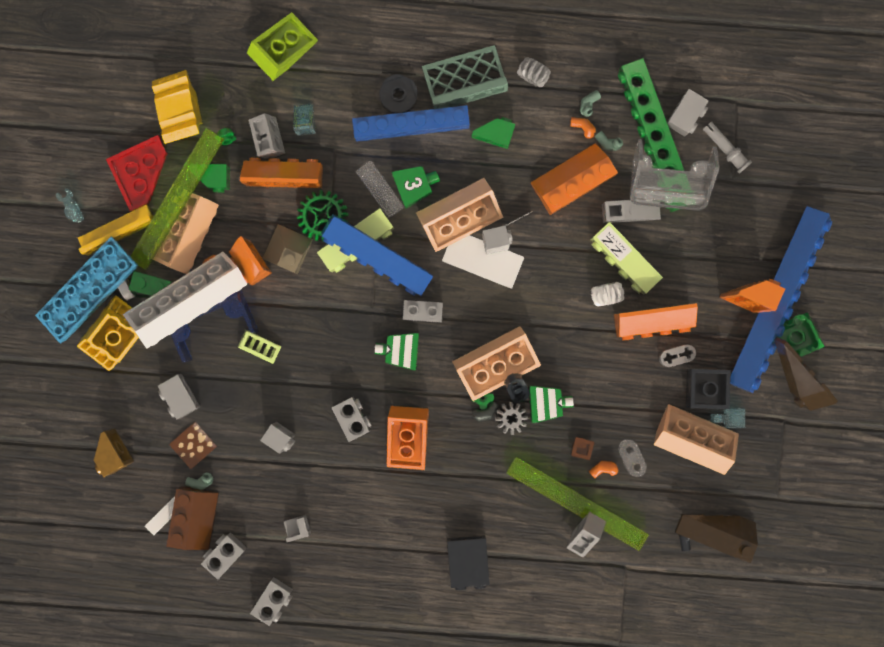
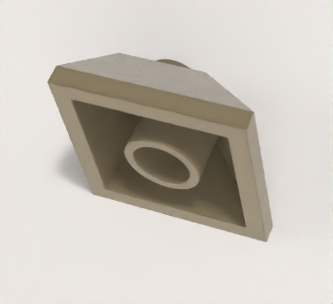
M278 224L262 259L298 274L313 239Z

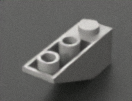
M659 200L607 201L602 204L603 223L661 219Z

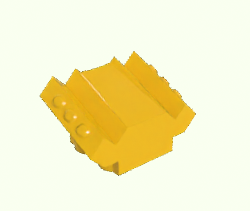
M187 70L152 81V89L155 94L154 100L164 143L199 134V125L202 124L197 94L191 85Z
M114 296L110 300L108 306L103 309L98 319L92 324L77 345L78 348L108 371L122 360L139 338L123 315L132 307L118 296Z

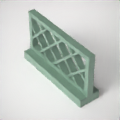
M495 45L422 66L434 109L454 107L508 91V82L504 76ZM493 52L494 59L491 63L482 59L484 54ZM472 58L477 61L473 69L464 65L466 59ZM453 63L458 66L454 74L445 70L448 64ZM479 63L488 66L485 74L476 71ZM461 68L470 72L466 80L457 76ZM491 68L499 72V78L492 79L487 76ZM437 69L440 73L434 79L428 75L427 71ZM443 73L452 77L448 85L439 81ZM473 74L482 78L478 84H473L469 80ZM455 79L464 83L461 89L456 90L451 87ZM436 85L445 88L443 94L434 95L433 90Z

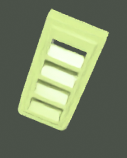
M245 330L237 346L272 364L281 349V346L248 330ZM249 336L253 337L249 346L246 347L245 344ZM256 340H260L256 350H252ZM263 343H266L267 345L263 353H259L263 346ZM270 347H274L270 357H267L266 355Z

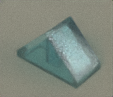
M313 104L294 106L293 128L297 135L316 133Z

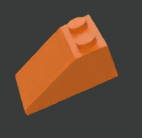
M242 236L239 237L229 251L230 259L239 267L246 283L254 285L272 272L253 243Z
M400 406L390 407L387 434V467L425 470L429 409Z

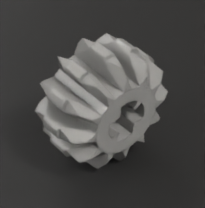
M529 57L524 58L517 71L521 78L538 87L544 86L551 73L542 63Z
M509 402V409H507L505 404H502V408L505 411L497 410V413L502 415V417H495L496 421H502L497 427L501 428L505 425L503 433H507L509 428L511 435H514V428L520 433L519 425L527 426V424L521 422L528 419V416H521L526 410L523 408L518 411L520 408L519 403L516 404L514 409L512 402ZM513 413L516 414V416H514L515 418H517L516 421H511V423H508L507 421L509 420L507 416H511Z

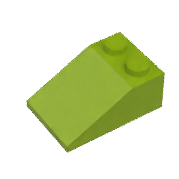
M291 12L254 39L249 46L247 54L274 81L317 43L318 39Z

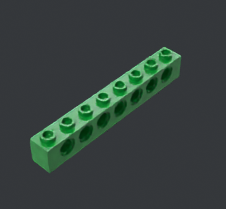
M644 58L621 66L618 78L621 84L624 83L626 89L624 94L626 100L630 101L632 105L631 114L634 120L637 119L639 125L637 130L639 136L644 138V150L647 155H650L652 160L650 166L653 173L657 174V185L659 190L664 193L665 198L663 201L666 209H669L671 213L695 204L696 201ZM637 79L640 82V86H633L631 80ZM638 97H644L647 104L641 105L638 102ZM647 114L651 115L653 122H646L644 116ZM652 132L659 135V141H654L651 138ZM658 150L666 153L665 159L658 157ZM665 168L672 170V177H667L664 174ZM671 186H676L679 189L678 195L671 193Z

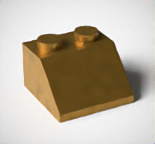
M116 429L101 433L94 462L96 463V471L103 477H106L133 463L134 460Z

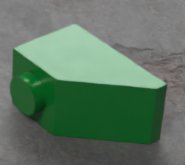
M497 118L474 130L471 138L508 149L515 124L512 123L511 119Z
M188 164V169L206 187L213 190V193H224V190H230V167L227 164Z

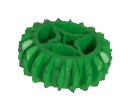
M323 190L319 191V196L312 192L314 198L311 199L308 195L305 196L308 200L307 204L304 201L300 202L304 209H297L298 212L303 213V215L297 216L298 220H303L298 226H306L302 232L305 234L310 231L308 234L310 239L315 234V241L317 242L320 236H322V231H317L318 228H321L323 224H327L329 220L322 218L320 221V217L315 211L322 214L327 212L325 215L330 219L331 208L335 205L339 218L343 219V217L349 216L348 213L342 212L347 209L346 205L340 206L344 202L343 199L336 201L338 198L337 194L330 198V191L326 192V196H324ZM317 202H328L327 205L325 204V206L321 209L313 207V205ZM309 211L315 215L312 228L308 222Z

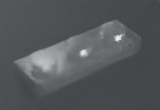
M371 160L355 171L388 218H391L404 208Z

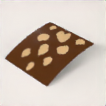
M196 422L170 443L172 449L190 469L195 467L217 447Z

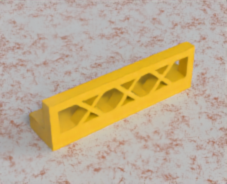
M144 205L78 237L81 248H79L80 253L88 256L97 252L110 237L119 241L156 223L149 206Z

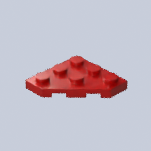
M159 135L106 159L131 212L144 205H148L152 198L168 154Z

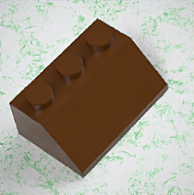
M183 486L176 489L166 547L183 550H209L218 492L197 490Z

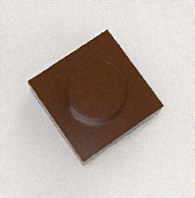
M575 436L570 455L590 460L594 441Z

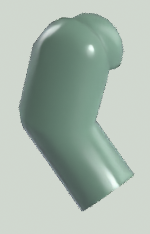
M597 90L582 98L580 112L583 116L589 117L592 115L593 103L601 98Z
M603 131L594 136L605 150L617 151L623 145L621 138L608 139Z
M206 472L199 479L187 477L185 486L204 490L212 484L213 476Z

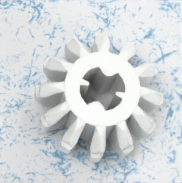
M607 283L591 289L592 300L596 306L610 305L624 300V289L621 283Z

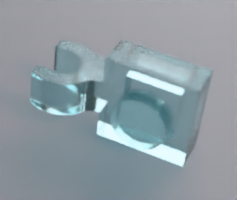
M65 189L67 193L65 198H62L60 193H56V198L63 202L66 208L64 213L69 220L71 219L74 222L84 220L77 203L73 199L71 190Z
M724 409V414H711V422L724 423V428H745V409Z

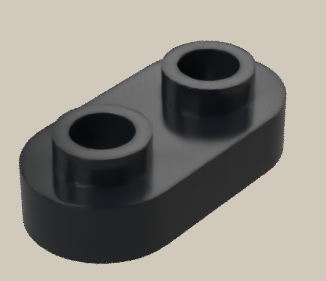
M518 373L508 375L504 385L510 398L514 403L525 401L529 397L530 392L524 379Z

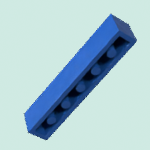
M467 105L352 118L356 142L469 129L470 125Z
M332 214L321 232L325 243L330 246L334 244L339 246V251L347 256H350V254L357 257V262L364 266L369 264L374 267L373 271L380 276H383V274L389 276V281L397 286L399 284L406 287L405 290L414 296L416 293L421 296L433 278L430 272Z

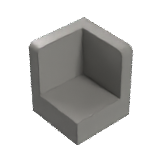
M306 515L284 521L287 542L308 537L311 534Z

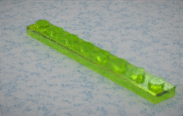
M209 128L204 130L130 256L144 270L148 269L224 141V138Z
M516 456L506 474L583 519L589 512L597 515L606 521L603 529L605 532L638 551L641 550L649 536L648 533Z

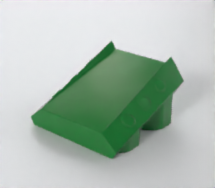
M808 312L797 315L784 323L785 330L779 338L788 342L800 357L825 347Z

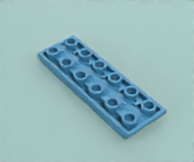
M110 237L35 316L59 343H63L137 268V263L113 237Z

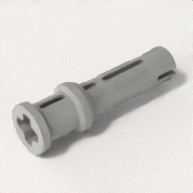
M710 122L703 129L727 155L726 160L734 164L739 174L752 163L751 160L748 161L741 153L740 148H735L713 122Z

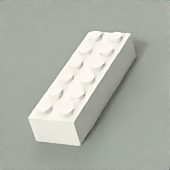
M221 252L123 315L144 346L148 348L157 344L159 340L167 335L174 333L184 324L190 323L195 317L207 312L217 303L224 301L231 294L240 291L247 283L234 262L224 252Z

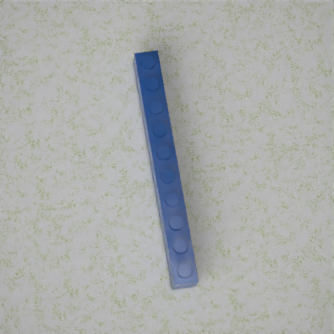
M806 207L774 278L775 281L781 283L780 287L785 288L776 311L758 314L730 376L731 385L750 393L758 390L761 384L760 376L762 372H766L769 366L770 354L773 355L777 348L774 339L783 335L785 330L783 325L786 319H790L793 312L791 307L800 297L801 291L799 289L808 279L809 274L807 272L809 267H813L815 264L817 249H821L823 246L825 231L828 232L831 228L832 221L829 213Z

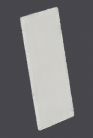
M468 235L449 245L442 261L512 288L524 257L508 250L486 255L483 240Z

